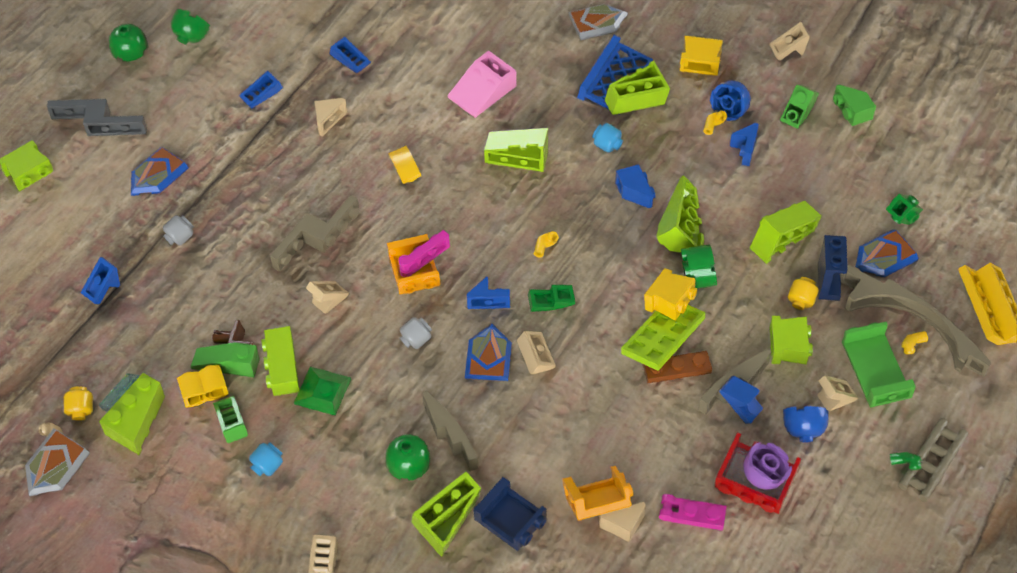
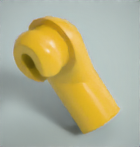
M719 111L708 115L703 132L706 135H711L715 126L725 122L727 113Z
M551 231L539 236L534 255L539 258L543 257L545 249L556 244L558 241V234L555 231Z
M926 331L909 334L904 338L901 344L904 354L915 353L914 346L916 344L928 341Z

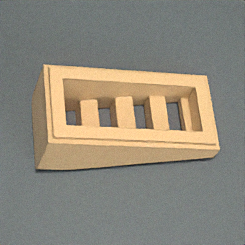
M313 535L308 573L334 572L338 547L335 536ZM318 554H320V555H329V558H327V557H317V556H318ZM316 564L328 565V567H316Z

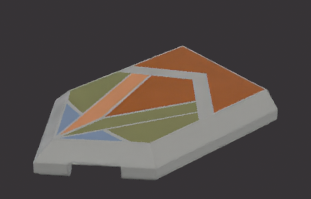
M605 4L569 12L570 19L580 40L616 32L621 22L628 15V12Z
M53 428L25 465L29 496L63 490L90 452Z

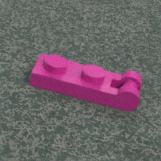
M442 230L440 233L433 235L422 246L416 247L411 254L400 256L399 269L401 276H411L450 247L449 234Z
M670 494L662 495L661 504L663 508L659 512L661 520L723 531L727 506L676 498ZM672 508H678L679 511L673 512Z

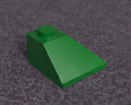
M310 367L295 398L294 405L336 416L350 384L351 377Z

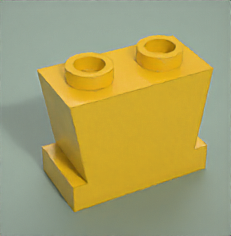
M685 36L680 71L718 76L723 40Z
M664 268L644 294L645 310L652 313L656 310L676 321L679 315L685 312L688 303L696 297L695 278L672 274V270Z

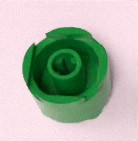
M711 245L681 249L683 272L686 277L695 278V288L717 286Z

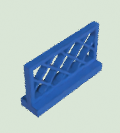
M613 35L581 84L577 98L582 101L587 98L609 109L605 102L606 89L616 81L614 76L623 75L624 77L628 73H634L637 69H643L648 66L653 59L620 43L621 38ZM619 51L627 53L628 57L620 58ZM641 60L646 65L637 67L635 61ZM631 62L633 68L625 69L623 63ZM618 64L620 70L612 71L610 65ZM610 77L612 83L603 84L602 78ZM596 90H602L604 96L598 97L592 93Z

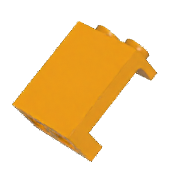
M428 234L387 243L388 256L399 295L440 286V275L436 269L434 259L409 277H403L400 274L399 257L411 254L416 247L422 246L429 241Z
M611 466V478L579 487L576 486L572 477L562 479L566 500L578 521L631 506L630 497L633 496L631 484L626 483L624 473L619 472L616 466Z

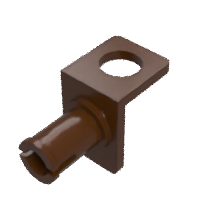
M235 320L231 331L214 330L212 335L214 344L236 342L254 345L251 341H243L245 329L240 320Z

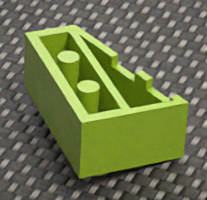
M653 60L645 68H639L634 74L626 75L610 84L605 102L612 115L664 105L670 87Z
M548 128L489 132L484 149L485 163L544 172L548 156Z
M805 200L797 204L794 203L783 210L780 209L774 214L766 215L759 222L760 226L750 249L767 264L772 260L773 254L785 252V246L792 241L796 244L814 232L822 215Z
M464 472L412 515L411 523L441 557L479 499L481 487L467 472Z

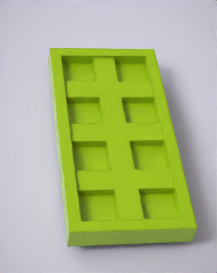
M687 305L685 312L680 314L675 321L655 311L622 346L621 354L659 371L704 321L705 312Z

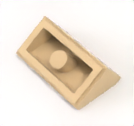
M524 331L517 339V343L530 374L554 369L556 365L542 332Z

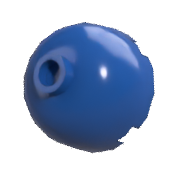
M734 80L725 81L716 86L711 92L710 102L712 109L717 112L725 111L727 113V121L737 120L750 107V92L741 82Z
M804 406V409H797V407L783 409L784 426L791 436L799 438V442H813V438L821 436L828 427V410L824 407Z

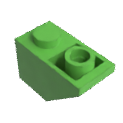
M796 84L780 121L798 129L812 111L819 92Z
M843 85L836 86L833 101L836 106H839L844 118L852 126L873 119L876 105L867 92Z

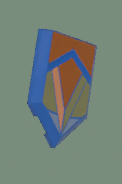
M160 147L131 172V196L148 192L152 194L161 193L188 169V166L184 161L163 147Z
M891 230L859 246L855 267L861 272L874 273L876 276L885 278L918 261L919 258L915 250L899 232Z
M490 324L469 339L465 369L466 379L509 380L512 342L493 324Z

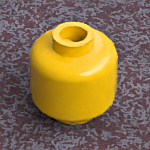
M800 277V279L793 281L787 297L794 308L804 310V308H811L814 305L819 289L814 280Z
M72 387L64 394V413L72 417V420H85L86 416L92 414L93 394L86 387Z

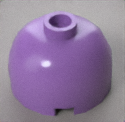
M756 443L748 451L743 462L746 478L752 485L764 490L777 488L784 483L791 474L792 466L789 468L787 462L789 457L773 443H767L766 445Z

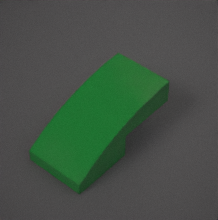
M552 285L550 290L529 289L528 292L531 312L562 309L576 303L572 285Z

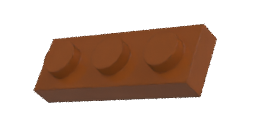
M707 351L671 356L659 371L643 364L647 384L712 373V366Z

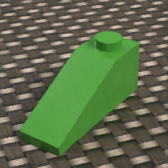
M235 342L196 348L191 369L202 370L208 365H220L222 373L255 377L260 361L257 346Z

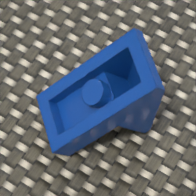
M758 123L751 124L731 135L730 146L740 149L739 156L743 157L742 165L750 166L758 133Z
M103 257L99 258L81 291V294L94 304L101 303L110 286L120 287L117 268Z
M485 277L467 293L468 309L510 308V289L497 288L489 290L488 277Z
M731 376L719 391L745 424H751L763 409L755 399L760 390L735 376Z

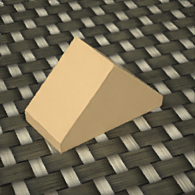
M344 98L315 101L319 135L323 137L347 113L346 100Z
M645 502L599 515L600 528L630 542L645 516Z

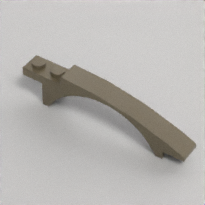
M848 265L847 273L841 274V283L854 289L848 296L845 309L851 312L861 308L880 306L910 312L928 322L944 338L952 353L955 370L961 372L965 366L985 377L991 361L954 323L922 298L889 278L884 284Z

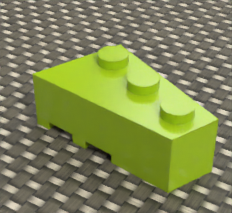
M142 373L99 421L106 436L137 455H140L142 451L141 446L144 439L148 437L153 419L155 420L165 398L160 382Z

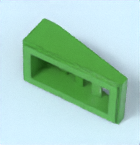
M234 396L213 403L227 443L248 436ZM233 406V408H230V409H228V410H225V411H222V412H221V410H224V409H227V408Z

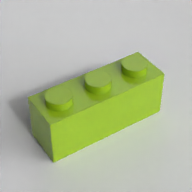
M290 326L264 330L265 339H261L263 352H267V357H263L265 370H269V375H266L267 388H272L273 396L299 392L295 351Z

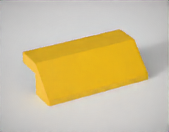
M991 262L977 271L967 265L958 269L986 339L997 345L1017 342V304L1002 269Z

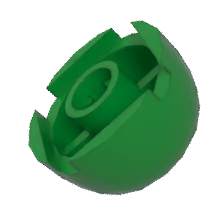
M177 9L171 20V29L177 36V41L187 45L188 42L198 43L203 40L210 29V25L197 15L195 17L189 15L190 12L187 10Z
M134 24L119 25L112 30L109 36L110 52L116 59L118 57L126 62L134 61L144 55L145 49H148V42L144 32Z
M403 434L394 438L389 443L385 454L386 466L390 474L397 479L408 478V481L422 477L429 469L431 460L430 450L426 442L418 436Z

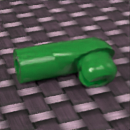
M910 452L890 454L891 465L909 463L911 470H919L922 467L920 462L922 459L919 455Z

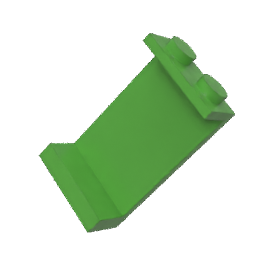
M874 322L859 328L852 327L845 331L842 340L844 349L870 408L910 399L916 388L913 379L905 380L885 336L888 326L887 322Z

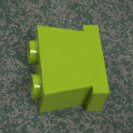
M33 140L0 158V168L6 177L11 176L18 191L29 187L53 172L49 159L39 152Z
M772 316L769 327L771 364H780L781 361L807 365L808 357L813 354V345L809 343L808 339L811 338V325H807V316L781 319V316Z

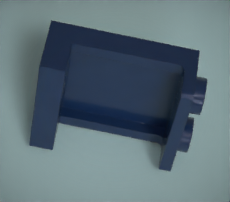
M825 235L818 261V299L840 301V273L846 274L848 270L847 240L845 236Z
M504 477L499 480L474 508V520L517 551L522 546L528 545L533 537L532 534L537 528L540 530L547 522V508L542 506L539 509L510 488V481Z

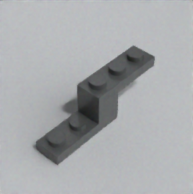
M107 99L47 101V109L51 119L84 118L83 125L87 136L142 135L147 133L144 116L110 117L111 111Z

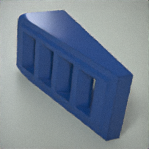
M343 37L330 48V54L355 73L360 72L371 64V61L346 37ZM361 61L362 64L357 67L355 64Z
M267 70L243 91L239 97L252 109L278 93L283 87ZM250 95L254 98L252 101L248 98Z

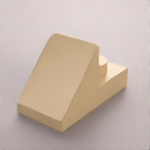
M800 22L771 42L770 46L776 58L780 61L794 50L803 55L810 36L803 23Z
M310 281L306 288L312 293V303L325 314L349 295V292L335 281Z
M825 375L819 380L822 389L818 393V397L828 411L858 399L849 383L845 380Z

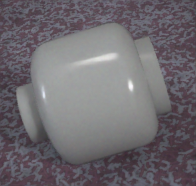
M175 215L163 226V231L166 233L163 237L171 245L175 242L181 246L193 235L192 228L194 226L183 215L181 217Z
M412 317L400 328L402 336L399 339L407 348L412 346L415 349H419L431 338L430 331L432 329L422 317L419 319Z

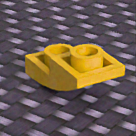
M407 145L388 153L403 184L413 182L418 177H421V173Z

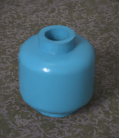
M609 123L600 124L592 136L594 144L608 153L614 149L618 150L623 143L621 130Z
M270 442L268 444L261 443L249 457L250 462L253 464L250 468L259 476L263 473L271 476L283 463V458L281 457L283 453Z

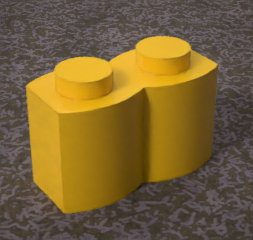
M208 365L198 372H185L177 378L185 407L198 406L206 401L221 399L228 395L220 365Z

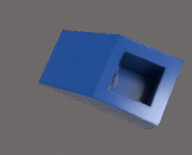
M639 164L616 170L615 184L621 197L646 208H651L655 198V191L652 186H649L647 174L645 171L642 172Z

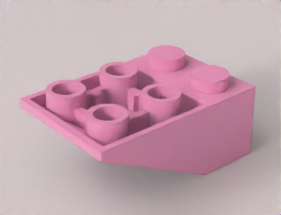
M487 51L474 61L448 94V98L476 118L516 87V70L490 51Z

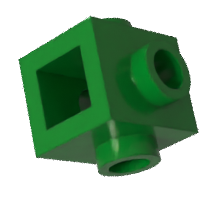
M900 193L886 208L896 223L907 225L916 222L923 209L918 205L920 202L914 196Z

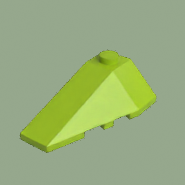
M684 175L680 177L661 218L656 237L659 243L664 245L669 251L680 253L683 248L704 245V235L699 232V225L702 224V221L696 211L699 208L697 188Z

